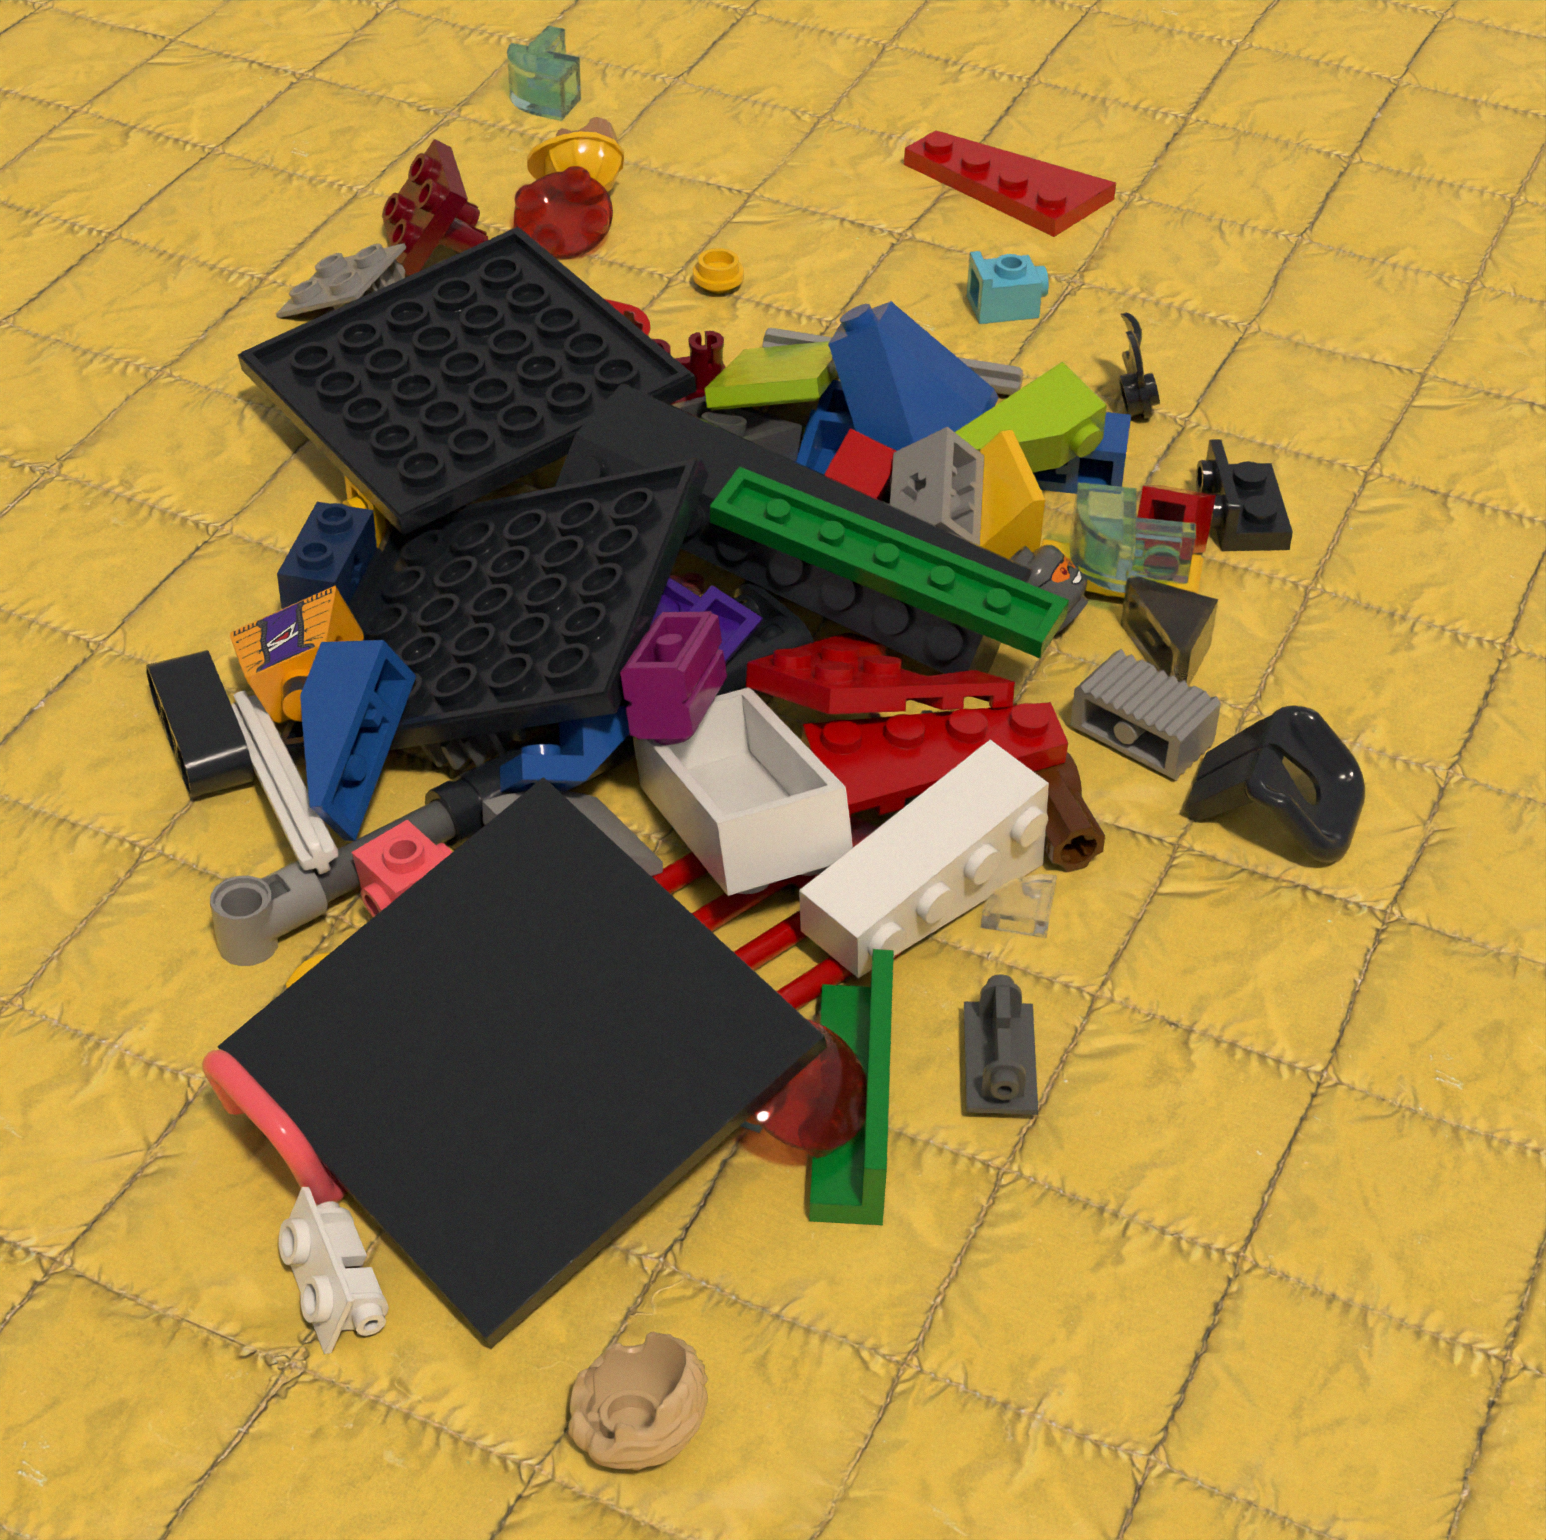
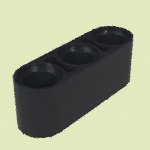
M204 650L147 664L146 673L153 702L189 796L194 798L254 782L253 766L246 740L209 651Z

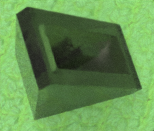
M1139 576L1128 578L1126 581L1121 626L1148 663L1154 665L1157 671L1164 670L1168 677L1174 675L1178 682L1185 680L1189 687L1211 646L1218 599Z

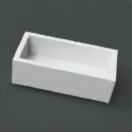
M748 687L716 696L694 735L685 742L674 745H662L655 742L654 739H637V737L633 736L642 790L728 896L736 893H757L767 888L770 883L797 875L812 876L821 874L853 848L846 787L751 688Z

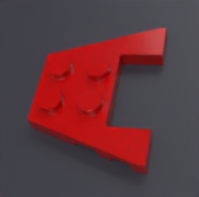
M850 632L792 649H778L772 655L747 662L746 687L826 714L902 712L906 711V701L909 700L940 710L963 709L964 697H974L987 701L992 708L1012 707L1015 681L978 670L933 676L920 675L901 669L902 660L886 656L885 645Z

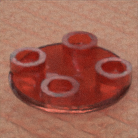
M572 166L563 172L545 175L532 184L524 185L518 189L514 198L516 205L514 210L515 228L519 227L557 260L575 258L594 249L607 235L613 220V206L608 192L598 181L590 177L589 172L585 168L580 166Z
M807 1019L825 1036L827 1048L751 1115L746 1122L760 1125L766 1132L786 1145L805 1150L808 1154L815 1157H826L838 1147L850 1141L862 1128L866 1120L867 1078L859 1059L841 1037L827 1027Z

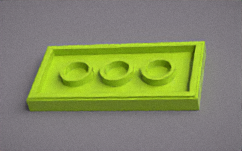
M830 341L744 349L705 387L707 408L718 410L818 400L838 375L828 345Z

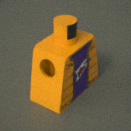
M336 586L230 632V639L244 676L274 723H283L290 719L302 722L300 695L321 642L363 641L364 638L362 629Z

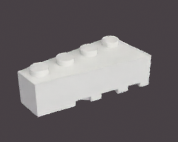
M989 740L799 890L801 931L857 978H860L872 970L873 949L894 950L895 956L1043 865L1045 831L1048 822L1047 802L1049 783L992 740Z

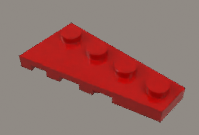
M937 130L905 147V166L1052 237L1057 236L1115 199L1116 182Z
M1051 702L1023 703L1004 708L959 709L956 711L911 715L898 714L888 717L803 724L801 739L846 787L850 821L852 813L874 808L879 815L903 809L905 798L922 794L989 740H992L1033 772L1065 763L1069 744Z

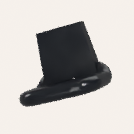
M1285 706L1273 712L1271 716L1257 721L1205 754L1196 777L1197 782L1192 787L1184 810L1194 822H1198L1256 802L1274 815L1307 855L1317 861L1331 863L1344 857L1351 845L1365 801V783L1356 758L1317 711L1303 706ZM1284 756L1312 781L1316 791V803L1314 805L1308 803L1282 763Z

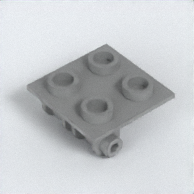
M373 244L362 249L356 255L343 257L342 253H335L325 257L315 265L316 273L309 280L298 284L289 292L291 299L276 313L277 317L282 318L333 306L335 310L405 278V269L396 260L406 249L405 244L383 248L381 244Z

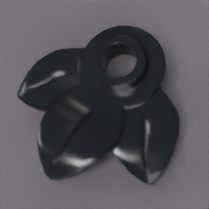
M1127 312L1121 313L1120 315L1128 329L1126 336L1129 341V350L1122 353L1127 374L1119 375L1124 406L1127 414L1131 415V417L1142 415L1143 419L1152 418L1151 406L1160 404V398L1153 373L1144 374L1140 350L1142 329L1140 323L1133 315Z

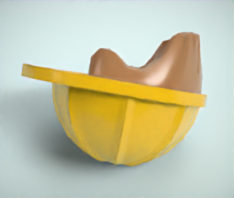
M599 117L591 118L589 123L580 130L559 129L556 137L536 145L527 156L528 171L533 178L544 184L553 185L569 199L573 200L583 199L590 201L595 197L607 194L613 188L615 180L624 165V150L618 143L611 123Z

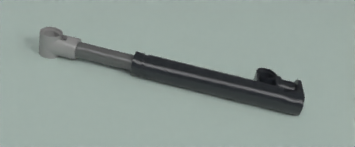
M745 582L735 589L733 599L763 619L756 631L725 665L727 678L716 696L748 688L746 687L747 662L772 655L778 649H792L814 642L808 628L797 615L761 586L752 582ZM752 689L756 694L760 693V691ZM623 695L619 706H628L630 701L625 700ZM559 725L457 776L454 781L449 780L429 790L425 794L424 806L339 848V855L329 862L331 870L327 873L318 874L316 868L303 870L297 860L261 879L249 875L235 876L218 884L211 893L210 907L218 951L221 957L230 964L238 966H253L269 959L278 948L279 937L325 914L328 910V902L360 887L352 851L405 820H409L435 845L446 843L451 848L457 849L485 826L483 823V800L515 793L500 791V766L520 755L521 748L537 744L560 746ZM629 734L585 782L572 789L636 757L633 736Z

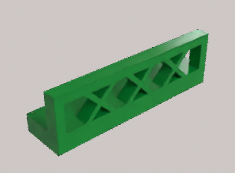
M873 949L871 987L822 984L820 1032L825 1036L827 1048L818 1055L809 1222L883 1226L887 1173L894 950Z

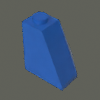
M892 301L871 308L870 304H862L849 310L840 318L841 324L828 343L855 430L896 451L946 427L956 432L994 407L999 398L991 385Z

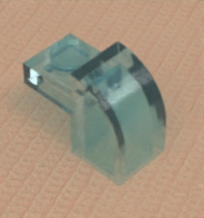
M547 26L528 46L515 43L509 45L507 49L511 102L518 109L526 113L562 121L581 100L580 57L566 54L565 29Z
M1078 482L1070 528V557L1073 564L1088 580L1103 588L1121 593L1128 592L1130 579L1187 584L1196 540L1195 523L1137 518L1136 488Z

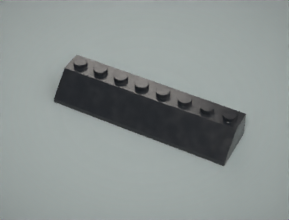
M621 384L575 434L555 487L701 458L709 476L681 549L944 674L969 670L989 673L1001 642L711 523L710 505L740 466L1026 583L1033 571L1026 566L627 384Z

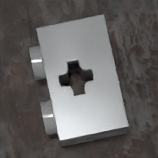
M949 427L943 428L894 452L890 505L980 545L984 455Z

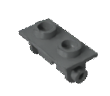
M1002 974L994 975L988 979L987 984L981 989L979 1002L964 1001L966 1112L1038 1115L1033 1004L1022 1003V991L1011 977Z

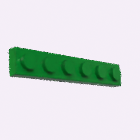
M740 466L710 505V522L1037 658L1042 657L1067 617L1069 600Z

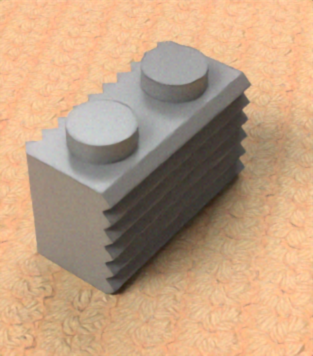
M1120 649L1114 652L1075 688L1070 726L1174 780H1178L1180 774H1184L1187 767L1191 768L1194 760L1198 761L1201 753L1204 754L1208 747L1211 748L1215 740L1221 703L1217 696L1210 698L1206 691L1196 686L1188 687L1185 680L1178 682L1174 675L1168 677L1164 670L1157 671L1154 665L1143 661V659L1136 661L1132 654L1126 656L1123 650Z

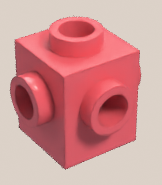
M405 820L352 851L361 886V897L370 915L375 917L449 856L452 851L444 843L435 845L409 820Z

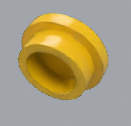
M712 248L703 251L698 256V262L693 267L694 282L706 291L714 294L727 293L740 285L744 279V268L739 263L738 255L724 248Z

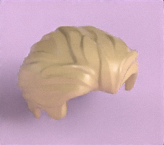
M653 1331L646 1335L644 1344L623 1346L621 1343H615L608 1346L605 1353L601 1354L588 1369L579 1372L576 1377L570 1400L571 1420L569 1423V1435L573 1437L574 1443L583 1451L589 1452L594 1462L606 1467L638 1471L644 1467L657 1466L671 1460L689 1444L691 1438L698 1431L705 1415L708 1403L705 1384L708 1381V1377L705 1373L703 1361L698 1359L696 1350L692 1346L687 1345L684 1340L675 1338L671 1334H661Z

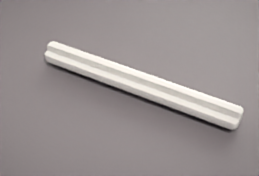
M245 690L239 691L233 695L236 702L231 704L246 740L252 766L290 846L303 870L316 868L318 874L327 873L331 870L329 862L339 855L338 848L324 821L309 807L308 789L272 718L256 695L248 697Z

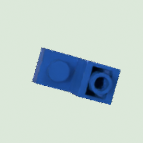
M619 706L617 713L559 722L560 746L537 744L521 748L520 755L500 766V791L524 792L529 790L543 777L558 791H568L585 782L630 734L626 712L627 706Z

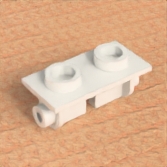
M302 1187L289 1219H285L281 1224L279 1251L283 1262L291 1266L301 1292L300 1302L303 1316L307 1322L313 1324L324 1354L332 1353L341 1330L356 1329L357 1333L362 1336L379 1332L386 1324L385 1315L388 1312L389 1306L382 1294L372 1267L345 1268L363 1266L367 1257L350 1211L340 1207L338 1203L333 1201L324 1202L316 1206L310 1188Z

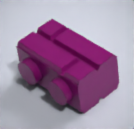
M711 611L662 612L661 615L656 617L649 631L646 632L620 672L624 699L630 701L626 707L630 735L637 737V739H654L655 742L662 745L679 744L687 741L694 735L727 678L724 652L718 649L722 643L718 615L712 614Z

